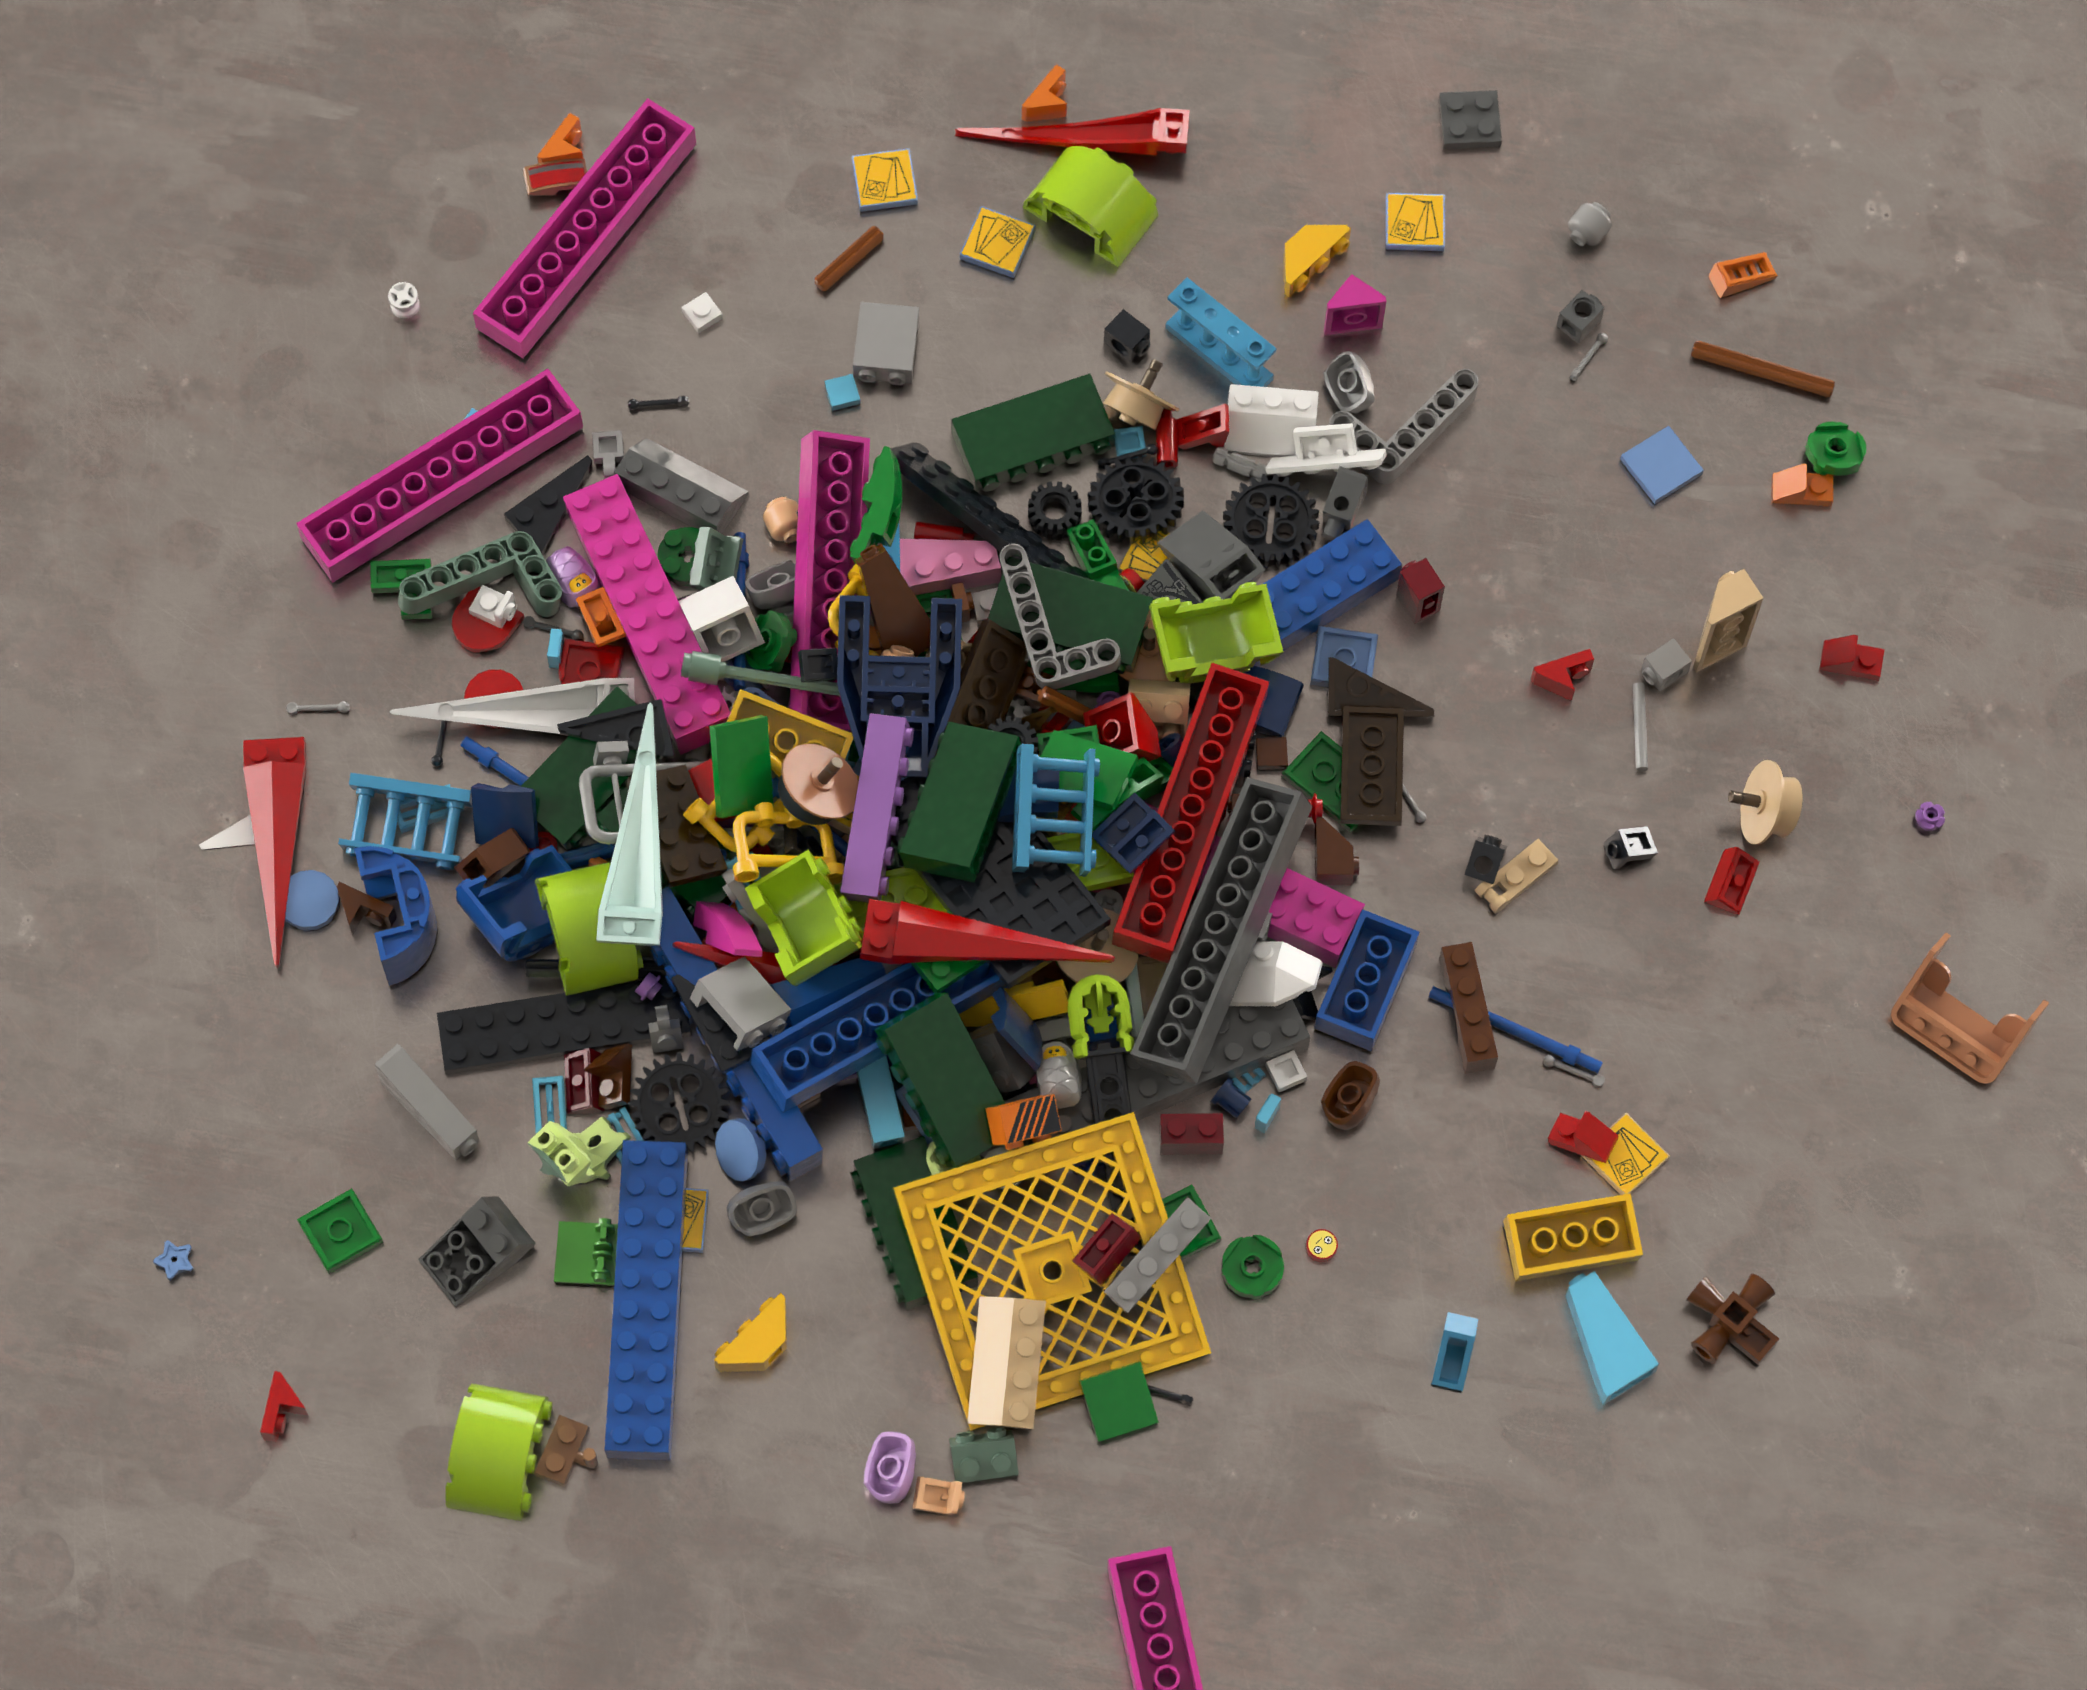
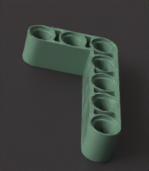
M517 531L406 577L400 583L398 605L407 614H417L513 573L536 613L544 617H550L559 610L562 589L533 538L526 532ZM515 548H521V549H523V550H525V551H524V552H517V551H515L514 549H515ZM494 559L498 563H490L487 560ZM461 571H469L472 574L465 575L462 574ZM528 572H536L539 575L531 576ZM434 582H442V583H444L445 585H444V586H437V585H435V584H433V583H434ZM414 593L418 595V597L413 598L407 596L406 594ZM542 596H550L553 600H545Z

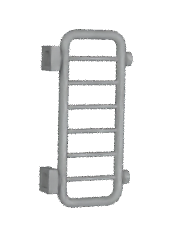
M628 741L597 742L593 756L594 766L585 769L579 778L586 830L595 841L602 844H616L618 832H604L598 827L591 781L596 777L612 778L620 828L623 808L617 776H632L634 764H626L629 753ZM703 762L656 763V771L684 764L690 770ZM747 824L745 826L746 837L752 828L747 827ZM772 825L770 829L775 834L768 842V845L774 848L784 846L783 826ZM803 825L797 829L803 834L809 825ZM723 828L734 838L733 828Z

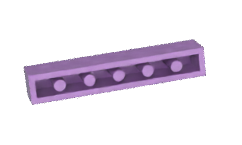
M872 713L869 716L840 891L841 895H845L850 901L866 903L869 902V899L881 901L882 895L887 896L889 877H885L887 865L892 866L894 858V847H890L892 835L897 836L899 817H895L896 807L902 806L904 788L900 787L901 777L907 776L909 759L905 758L906 746H912L914 734L913 728H910L907 718Z

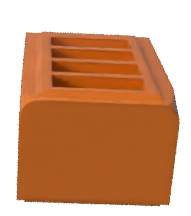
M1766 252L1717 262L1709 273V279L1720 298L1769 282L1777 277ZM1755 264H1758L1762 273H1758ZM1744 268H1747L1750 276H1748ZM1733 272H1736L1738 279H1736Z

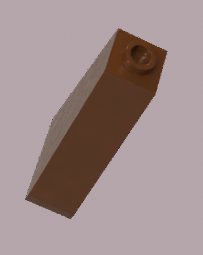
M882 543L878 546L871 545L865 548L860 553L861 557L856 559L865 594L870 596V612L881 651L890 649L892 645H899L913 650L916 657L930 648V618Z

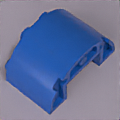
M553 845L542 850L539 848L534 849L525 857L526 862L519 874L510 878L502 877L487 888L483 887L487 881L484 875L473 880L470 878L465 879L456 887L457 903L500 957H504L506 961L524 959L555 942L547 910H542L535 884L537 878L572 871L571 867Z
M365 846L354 848L366 893L378 900L395 895L398 896L404 925L374 933L388 985H394L417 972L426 962L434 947L437 921L429 890L423 875L408 858L405 859L394 853L393 850L382 847Z

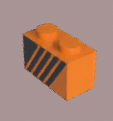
M1054 1094L1038 1095L985 1108L992 1144L1005 1145L1006 1150L1023 1147L1024 1140L1032 1139L1033 1143L1050 1139L1052 1133L1062 1131Z

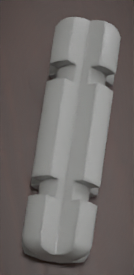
M1217 447L1213 454L1212 461L1220 466L1228 465L1227 469L1247 477L1252 475L1256 481L1261 482L1262 474H1265L1266 477L1269 475L1266 474V465L1258 463V465L1254 464V460L1235 452L1230 454L1229 450L1223 447Z

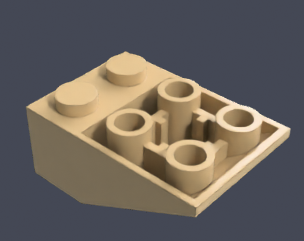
M1130 679L1129 693L1135 694L1158 731L1159 741L1172 733H1179L1184 739L1188 724L1190 683Z

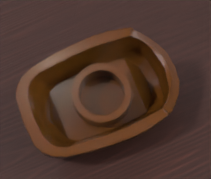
M1352 1061L1337 1073L1325 1090L1321 1100L1329 1123L1336 1128L1349 1130L1356 1127L1363 1120L1372 1106L1380 1084L1379 1075L1374 1068L1358 1061Z

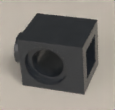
M1123 309L1104 329V343L1131 363L1137 355L1141 357L1149 349L1151 344L1150 329Z

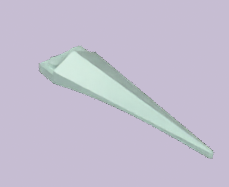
M651 702L647 706L624 812L599 907L596 937L598 943L660 946L663 904L654 710Z

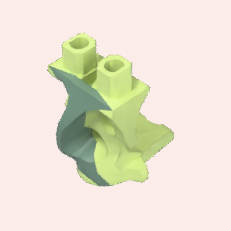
M604 1116L600 1117L581 1133H571L558 1123L549 1121L528 1142V1145L541 1159L542 1168L540 1171L543 1174L555 1175L567 1186L585 1184L596 1178L608 1180L611 1175L606 1169L607 1164L623 1148V1140L629 1141L632 1137L627 1132L619 1133L613 1131L611 1122ZM595 1136H600V1143L590 1147V1141L594 1140Z

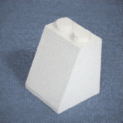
M734 576L678 601L701 651L721 655V662H725L765 643L750 607Z

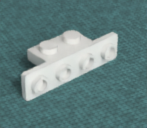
M1353 423L1295 428L1293 431L1297 456L1271 458L1266 466V474H1277L1279 477L1288 476L1293 472L1302 471L1305 474H1316L1327 469H1333L1334 472H1338L1339 466L1347 469L1362 467L1364 470H1371L1379 467L1387 454L1386 449L1357 451Z

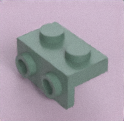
M700 527L698 538L695 542V556L690 570L689 585L701 591L731 576H734L736 580L743 539L739 536H725L710 527Z
M994 1427L988 1429L987 1433L974 1434V1432L966 1431L960 1432L955 1435L956 1437L949 1439L955 1481L965 1483L1019 1475L1012 1430H1006L1005 1427Z

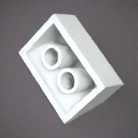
M1230 384L1228 397L1229 434L1224 448L1228 449L1230 454L1235 452L1242 455L1267 457L1297 456L1293 431L1295 428L1316 426L1319 391Z

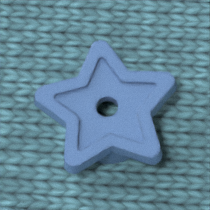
M167 1240L164 1244V1253L156 1257L153 1263L165 1268L167 1279L172 1280L176 1274L193 1270L188 1260L192 1246L187 1244L176 1247ZM173 1257H177L176 1262H172Z

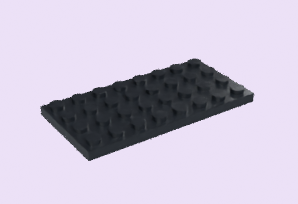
M905 778L900 783V787L904 788L902 806L896 807L895 817H899L897 836L892 835L891 838L897 847L901 837H905L907 833L909 814L912 810L916 809L919 788L922 784L926 783L927 778ZM997 821L975 882L915 870L944 908L957 916L1074 946L1081 944L1111 924V918L1067 863L1034 861L1033 864H1029V868L1025 872H1012L1014 822ZM1035 831L1034 834L1030 833V845H1034L1035 849L1056 850L1041 831ZM986 960L1008 989L1052 962V960Z

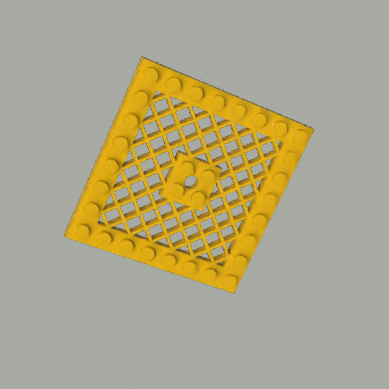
M1134 1112L893 1188L966 1421L968 1419L975 1338L969 1319L977 1323V1317L970 1313L977 1299L980 1296H984L981 1294V1291L988 1279L1003 1286L998 1297H1004L1009 1289L1023 1296L1022 1299L1046 1301L1045 1314L1047 1310H1050L1063 1317L1056 1332L1043 1326V1333L1053 1338L1046 1352L1041 1351L1040 1356L1043 1358L1039 1365L1035 1410L1083 1395L1079 1380L1140 1361L1144 1375L1211 1354L1180 1254L1150 1287L1153 1290L1146 1303L1138 1301L1135 1304L1143 1308L1136 1323L1120 1316L1123 1311L1120 1307L1114 1313L1101 1306L1106 1295L1104 1290L1112 1283L1117 1271L1121 1272L1124 1269L1121 1266L1122 1262L1103 1285L1098 1284L1072 1262L1080 1252L1079 1250L1084 1247L1081 1244L1088 1230L1093 1233L1098 1230V1228L1091 1225L1098 1210L1109 1216L1111 1213H1114L1133 1227L1141 1236L1142 1246L1151 1239L1168 1219ZM1113 1153L1115 1162L1103 1155ZM1094 1158L1088 1172L1073 1166L1074 1164ZM1098 1161L1114 1168L1107 1183L1092 1175ZM1064 1168L1057 1182L1043 1175ZM1069 1170L1084 1177L1077 1192L1062 1185ZM1118 1171L1125 1192L1112 1186ZM1034 1177L1028 1191L1014 1185V1183ZM1039 1179L1054 1187L1047 1202L1032 1194ZM1089 1180L1104 1188L1097 1203L1082 1195ZM1004 1187L997 1201L983 1194ZM1009 1189L1024 1196L1017 1211L1002 1204ZM1058 1190L1074 1197L1067 1212L1052 1205ZM1108 1191L1124 1198L1117 1213L1102 1206ZM974 1196L968 1210L953 1204L954 1202ZM979 1198L994 1206L987 1221L972 1213ZM1029 1199L1044 1207L1037 1222L1021 1214ZM1078 1200L1094 1208L1087 1223L1071 1215ZM1128 1202L1135 1222L1121 1216ZM944 1206L937 1219L934 1209ZM948 1208L964 1215L957 1230L941 1223ZM998 1209L1014 1216L1007 1231L992 1224ZM1048 1210L1064 1217L1057 1232L1041 1224ZM969 1218L984 1226L977 1241L961 1233ZM1018 1219L1034 1227L1027 1242L1011 1234ZM1068 1220L1084 1227L1077 1241L1073 1231L1062 1234ZM940 1228L954 1235L948 1249H946ZM988 1229L1004 1236L997 1251L981 1243ZM1038 1229L1053 1236L1032 1243ZM958 1238L974 1246L967 1261L951 1253ZM1008 1239L1023 1246L1012 1250L1015 1261L1001 1254ZM978 1248L994 1256L987 1271L971 1263ZM1133 1248L1130 1252L1136 1255L1140 1250ZM950 1259L963 1265L957 1280ZM998 1259L1014 1266L1007 1281L991 1274ZM1055 1262L1060 1266L1061 1274L1058 1279L1050 1280L1045 1277L1043 1268L1046 1263ZM968 1268L983 1275L976 1291L961 1284ZM1017 1270L1019 1271L1025 1291L1011 1284ZM1089 1281L1103 1288L1096 1303L1081 1296L1092 1292ZM959 1289L973 1295L967 1309H965ZM1157 1293L1164 1313L1150 1306ZM1073 1298L1066 1312L1051 1305ZM1078 1300L1093 1308L1086 1323L1070 1315ZM1097 1311L1113 1318L1106 1333L1090 1326ZM1147 1311L1162 1318L1155 1334L1140 1326ZM1067 1320L1083 1328L1076 1342L1060 1335ZM1117 1321L1133 1328L1126 1343L1110 1336ZM1167 1323L1170 1333L1160 1336ZM1087 1330L1103 1338L1095 1353L1080 1346ZM1137 1331L1152 1338L1131 1345ZM1057 1340L1072 1347L1065 1363L1050 1355ZM1107 1341L1122 1348L1100 1355ZM1077 1350L1091 1357V1359L1070 1365ZM1047 1360L1062 1367L1040 1375ZM968 1424V1427H969V1430H970V1431H971V1430H974V1429H977V1428H980V1427L986 1426V1425Z

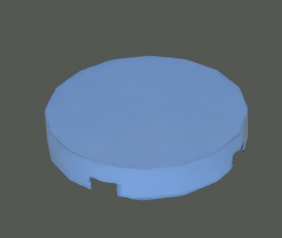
M315 870L300 871L291 875L285 921L304 931L318 930L328 925L340 907V896L334 881L325 873Z
M741 1118L729 1120L721 1125L716 1135L715 1147L718 1161L725 1173L736 1181H747L757 1177V1173H761L766 1160V1149L763 1138H758L755 1132L758 1130L756 1126L747 1119Z

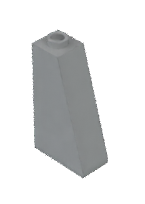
M399 1044L395 1045L375 1063L381 1084L455 1160L462 1155H469L476 1148L477 1141L479 1140L477 1130Z

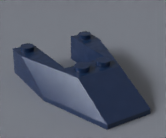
M840 595L837 688L861 764L870 713L907 718L910 728H913L914 734L912 746H906L905 758L909 759L907 776L902 777L927 778L929 762L931 758H935L938 750L939 735L945 731L960 691L962 599H931L930 657L869 655L870 596Z

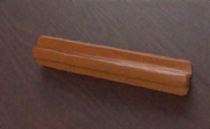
M872 226L815 277V285L821 291H827L884 239L883 232L877 226Z
M1044 686L1042 690L1039 689L1037 691L1039 703L1047 707L1053 706L1059 713L1085 725L1083 713L1091 710V708L1048 686Z

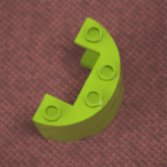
M1083 146L1066 148L1023 203L1024 209L1045 222L1054 213L1095 239L1094 252L1117 267L1121 265L1158 217L1157 200L1133 176L1134 172L1128 165L1124 163L1118 164L1100 148L1093 150Z
M1256 582L1244 583L1237 588L1231 598L1221 600V597L1215 596L1205 599L1203 603L1193 605L1191 601L1180 602V598L1170 600L1169 597L1157 598L1150 603L1149 609L1166 677L1170 681H1175V677H1179L1180 683L1205 682L1211 663L1245 673L1250 671V668L1256 662L1260 661L1261 665H1265L1278 658L1284 652L1267 584L1256 585Z
M809 850L745 887L754 910L768 925L779 949L775 957L784 977L794 986L800 985L862 947L860 935L864 933L855 917L851 918L849 914L853 911L850 902L845 895L839 896L827 875L830 874L826 863L821 857L816 860Z
M610 862L545 876L535 880L542 910H547L560 957L558 969L566 996L638 979V969L643 968L641 952L636 950L635 945L598 943L596 941L599 907Z
M472 1383L468 1387V1393H472L471 1397L464 1396L453 1435L447 1469L452 1482L446 1484V1507L522 1521L523 1513H529L532 1502V1494L528 1493L526 1480L528 1473L533 1474L537 1456L532 1454L534 1444L541 1441L544 1420H550L553 1402L549 1401V1398L545 1396Z

